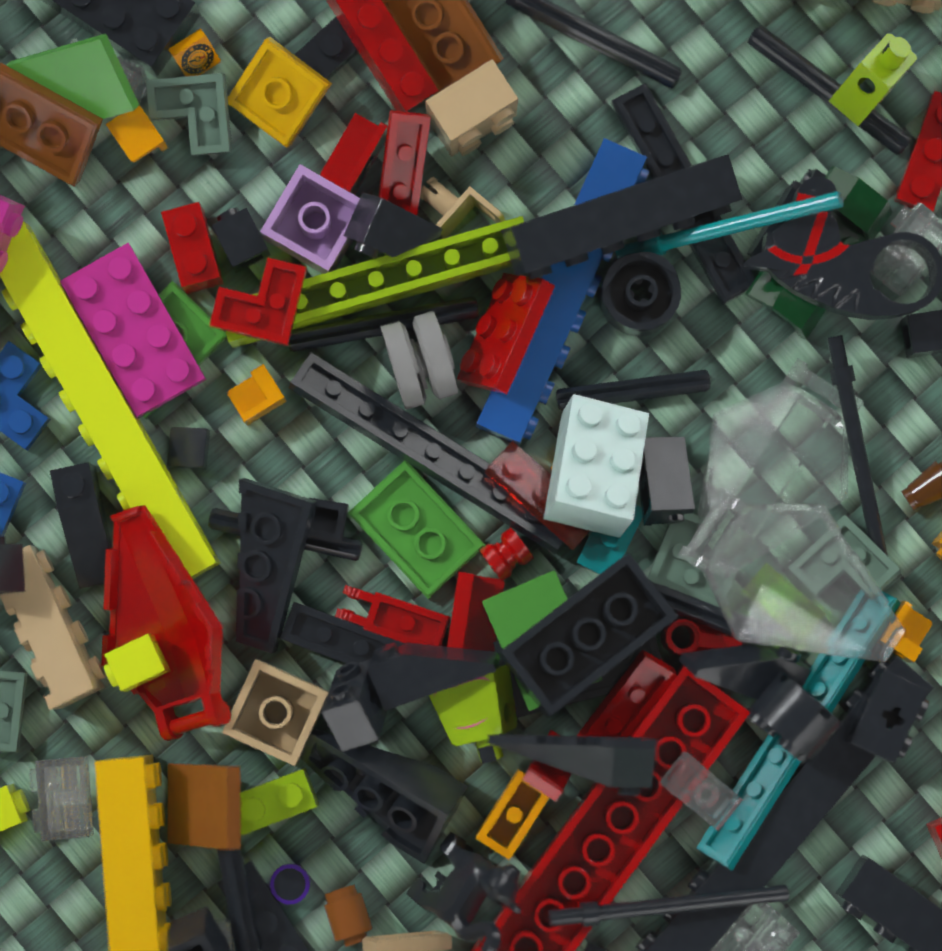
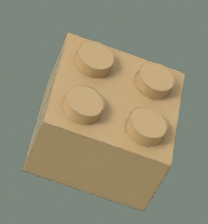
M491 59L426 100V114H429L431 117L430 125L450 156L452 157L458 152L464 156L481 145L480 139L492 131L495 135H498L514 124L512 118L517 115L518 97L494 60Z
M255 659L231 711V720L225 724L222 733L296 766L299 763L309 735L320 717L329 691L260 659Z

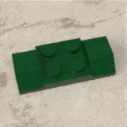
M832 166L825 178L834 183L837 191H840L843 198V207L831 210V215L835 218L839 227L841 242L845 245H853L875 239L893 213L889 201L859 177ZM760 271L745 293L749 298L770 308L791 324L797 335L802 339L809 337L826 311L792 294L765 271Z

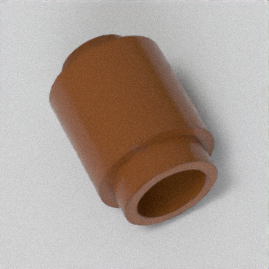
M355 884L324 894L327 901L324 908L335 942L343 940L345 947L362 942V939L367 936L366 932L373 929L362 892L357 893Z

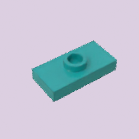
M635 504L633 521L620 538L591 531L576 563L600 575L622 558L643 518L642 508Z

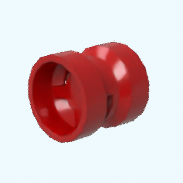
M511 527L501 534L500 544L498 542L487 544L479 550L502 582L512 575L516 563L525 566L534 559L524 542Z

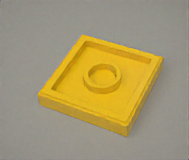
M268 37L264 40L229 94L228 104L287 148L292 145L332 83L273 38Z

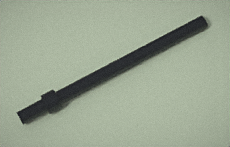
M843 335L828 337L827 342L833 366L829 371L832 385H837L867 535L888 556L852 384L853 381H856L853 365L848 364Z
M787 885L602 905H598L597 901L582 902L579 904V907L549 910L548 919L550 927L580 923L582 927L599 926L600 921L789 901V890Z

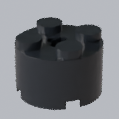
M652 252L632 253L616 260L608 269L600 290V308L608 322L622 333L632 336H649L661 330L671 320L681 300V286L675 268L668 260ZM641 286L647 289L645 296L649 300L643 298L638 302L633 299L635 293L631 289L637 291Z
M782 671L750 707L752 711L747 716L773 738L780 734L782 737L777 743L803 764L808 759L813 761L844 725Z

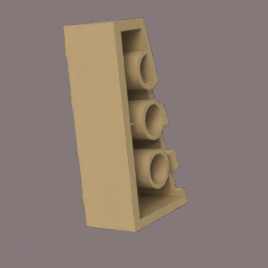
M28 545L23 548L25 592L2 594L0 598L7 613L10 616L15 614L18 622L14 623V628L20 644L24 646L27 652L32 650L35 658L31 659L32 664L30 666L36 680L40 681L45 688L49 687L51 694L44 697L49 710L63 709L105 688L101 679L105 678L106 674L97 656L90 658L84 646V643L88 642L89 639L79 620L73 622L66 609L72 605L62 585L56 587L49 574L54 571V567L48 554L44 549L38 551L36 546Z

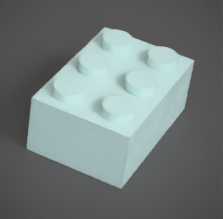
M575 394L572 395L561 413L544 514L545 520L618 538L622 536L634 517L649 413Z

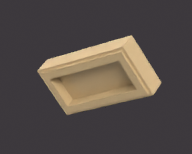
M433 930L365 936L362 939L363 951L451 950L452 935Z

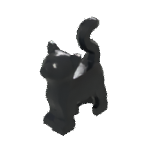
M450 831L440 845V848L454 866L452 872L446 877L437 871L435 874L436 886L431 890L426 889L427 883L416 878L406 894L424 910L437 915L454 929L458 938L468 942L485 936L486 940L481 951H498L501 944L500 929L494 922L483 920L473 925L470 924L476 918L487 896L493 902L508 908L514 913L519 914L522 911L514 901L519 891L518 878L520 870L512 864L495 866L486 857L473 853V848L466 844V841L461 836Z

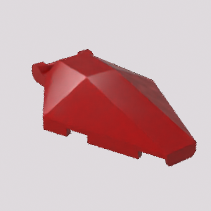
M146 505L132 507L111 515L110 518L114 521L113 548L106 549L103 607L104 610L110 611L109 635L102 636L101 666L103 667L108 664L104 654L146 634L155 635L171 671L130 691L134 695L139 694L153 710L161 737L166 741H173L181 738L183 733L208 725L218 727L229 723L232 716L230 707L222 700L221 696L222 624ZM202 699L204 710L180 718L175 716L174 707Z

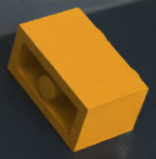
M519 768L475 835L477 840L508 860L511 859L549 799L548 796L522 780L525 772Z

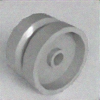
M434 311L414 316L412 324L417 342L409 339L406 327L400 321L381 326L382 335L405 410L425 404V389H428L425 378L427 377L433 394L439 400L459 394L453 373L455 366L445 334L441 333Z

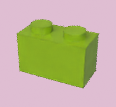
M306 767L241 792V836L316 808L319 805Z

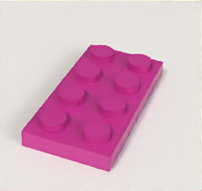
M129 243L60 280L137 418L144 416L207 380Z

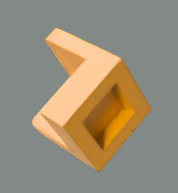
M140 105L134 111L120 114L106 123L114 138L133 163L157 147L162 152L168 149L164 139Z
M264 364L251 371L252 376L230 389L227 393L247 426L287 402Z
M899 601L901 603L877 643L904 661L915 662L923 650L919 645L930 630L932 621L911 608L912 604L909 602Z

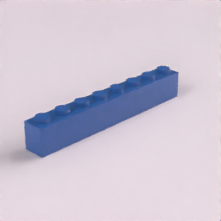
M604 138L574 205L646 181L649 170L643 168L647 157ZM601 248L587 252L589 260L566 267L565 261H561L551 265L552 273L542 276L541 279L555 285L554 290L508 393L490 392L476 423L477 428L517 446L520 445L522 438L530 441L539 421L538 418L533 416L538 402L546 405L555 383L549 381V377L554 366L562 369L571 347L564 345L570 331L578 333L587 313L580 309L586 295L591 298L594 297L602 279V276L596 274L602 260L609 263L614 252L602 255Z

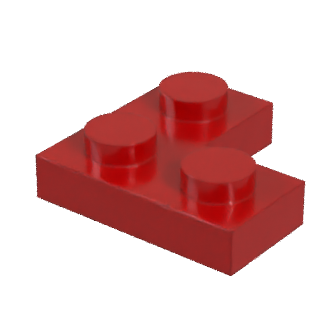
M267 257L258 296L219 287L209 326L214 329L288 346L307 267Z

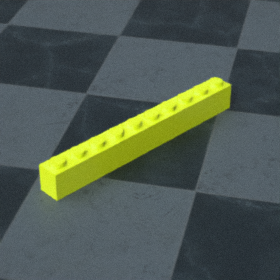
M23 221L20 231L15 237H12L6 251L8 253V260L0 273V277L6 286L1 291L2 295L13 311L19 309L25 320L20 326L32 345L38 343L44 356L39 359L44 370L51 379L56 376L63 387V390L59 392L62 402L70 413L76 410L83 423L78 426L83 439L89 447L95 444L102 458L98 459L97 463L108 481L114 478L121 492L116 494L122 508L127 510L132 507L146 505L186 570L194 579L221 562L142 422L135 416L120 387L116 385L112 378L111 371L60 283V277L31 226Z

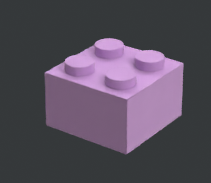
M299 164L260 231L261 236L266 242L322 274L334 271L353 241L343 235L360 198Z

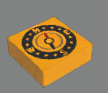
M201 28L168 49L185 77L202 75L221 62Z

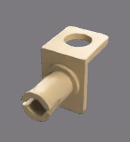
M435 177L427 181V184L430 185L429 189L425 185L421 188L420 198L424 199L443 215L436 223V226L443 229L440 235L443 239L449 236L475 206L495 223L506 221L504 215L470 186L460 197H456L439 183Z

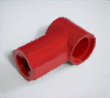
M687 619L674 620L663 628L661 632L663 647L674 655L739 646L743 642V640ZM678 626L685 627L690 634L689 644L682 649L673 644L671 637L673 630Z

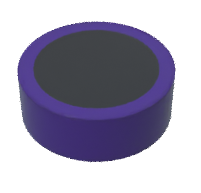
M294 863L284 864L277 868L270 880V889L273 896L284 904H296L302 901L310 889V877L307 871L302 866Z

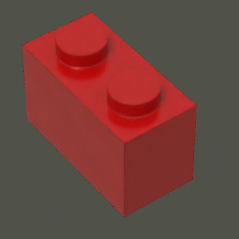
M200 202L162 211L163 222L180 284L184 292L190 294L224 284L205 213Z

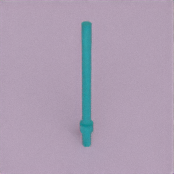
M840 191L665 235L661 233L660 236L643 242L637 241L625 244V248L616 251V256L619 259L625 255L639 252H652L662 256L666 254V250L843 207V198Z

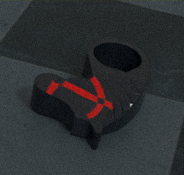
M815 176L806 180L795 191L792 203L837 192V189L831 180ZM831 210L787 220L772 233L767 232L763 236L761 253L749 258L743 264V267L746 269L768 272L775 281L789 292L811 304L846 317L865 320H885L912 314L930 304L942 289V256L930 240L916 233L899 232L853 245H845L841 242L837 221L831 215ZM896 245L905 246L916 251L925 261L929 272V282L924 295L917 302L909 304L897 303L885 297L879 289H874L870 272L873 271L875 260L882 249Z

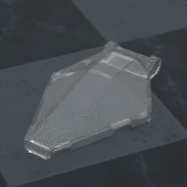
M799 358L795 361L782 383L723 408L713 415L709 439L710 449L707 468L704 471L692 559L724 580L848 498V438L843 414L841 412L839 415L834 409L805 390L795 387V384L799 381L841 409L838 390L835 386L807 369L808 364ZM855 395L857 408L859 411L864 400Z
M719 488L713 497L716 500L689 545L687 547L683 545L677 556L704 573L734 639L754 644L774 645L801 651L886 662L902 638L905 628H903L888 605L889 601L858 554L851 549L841 534L840 527L825 504H747L728 491ZM729 509L735 511L737 514L728 523L710 552L708 559L702 557V552Z

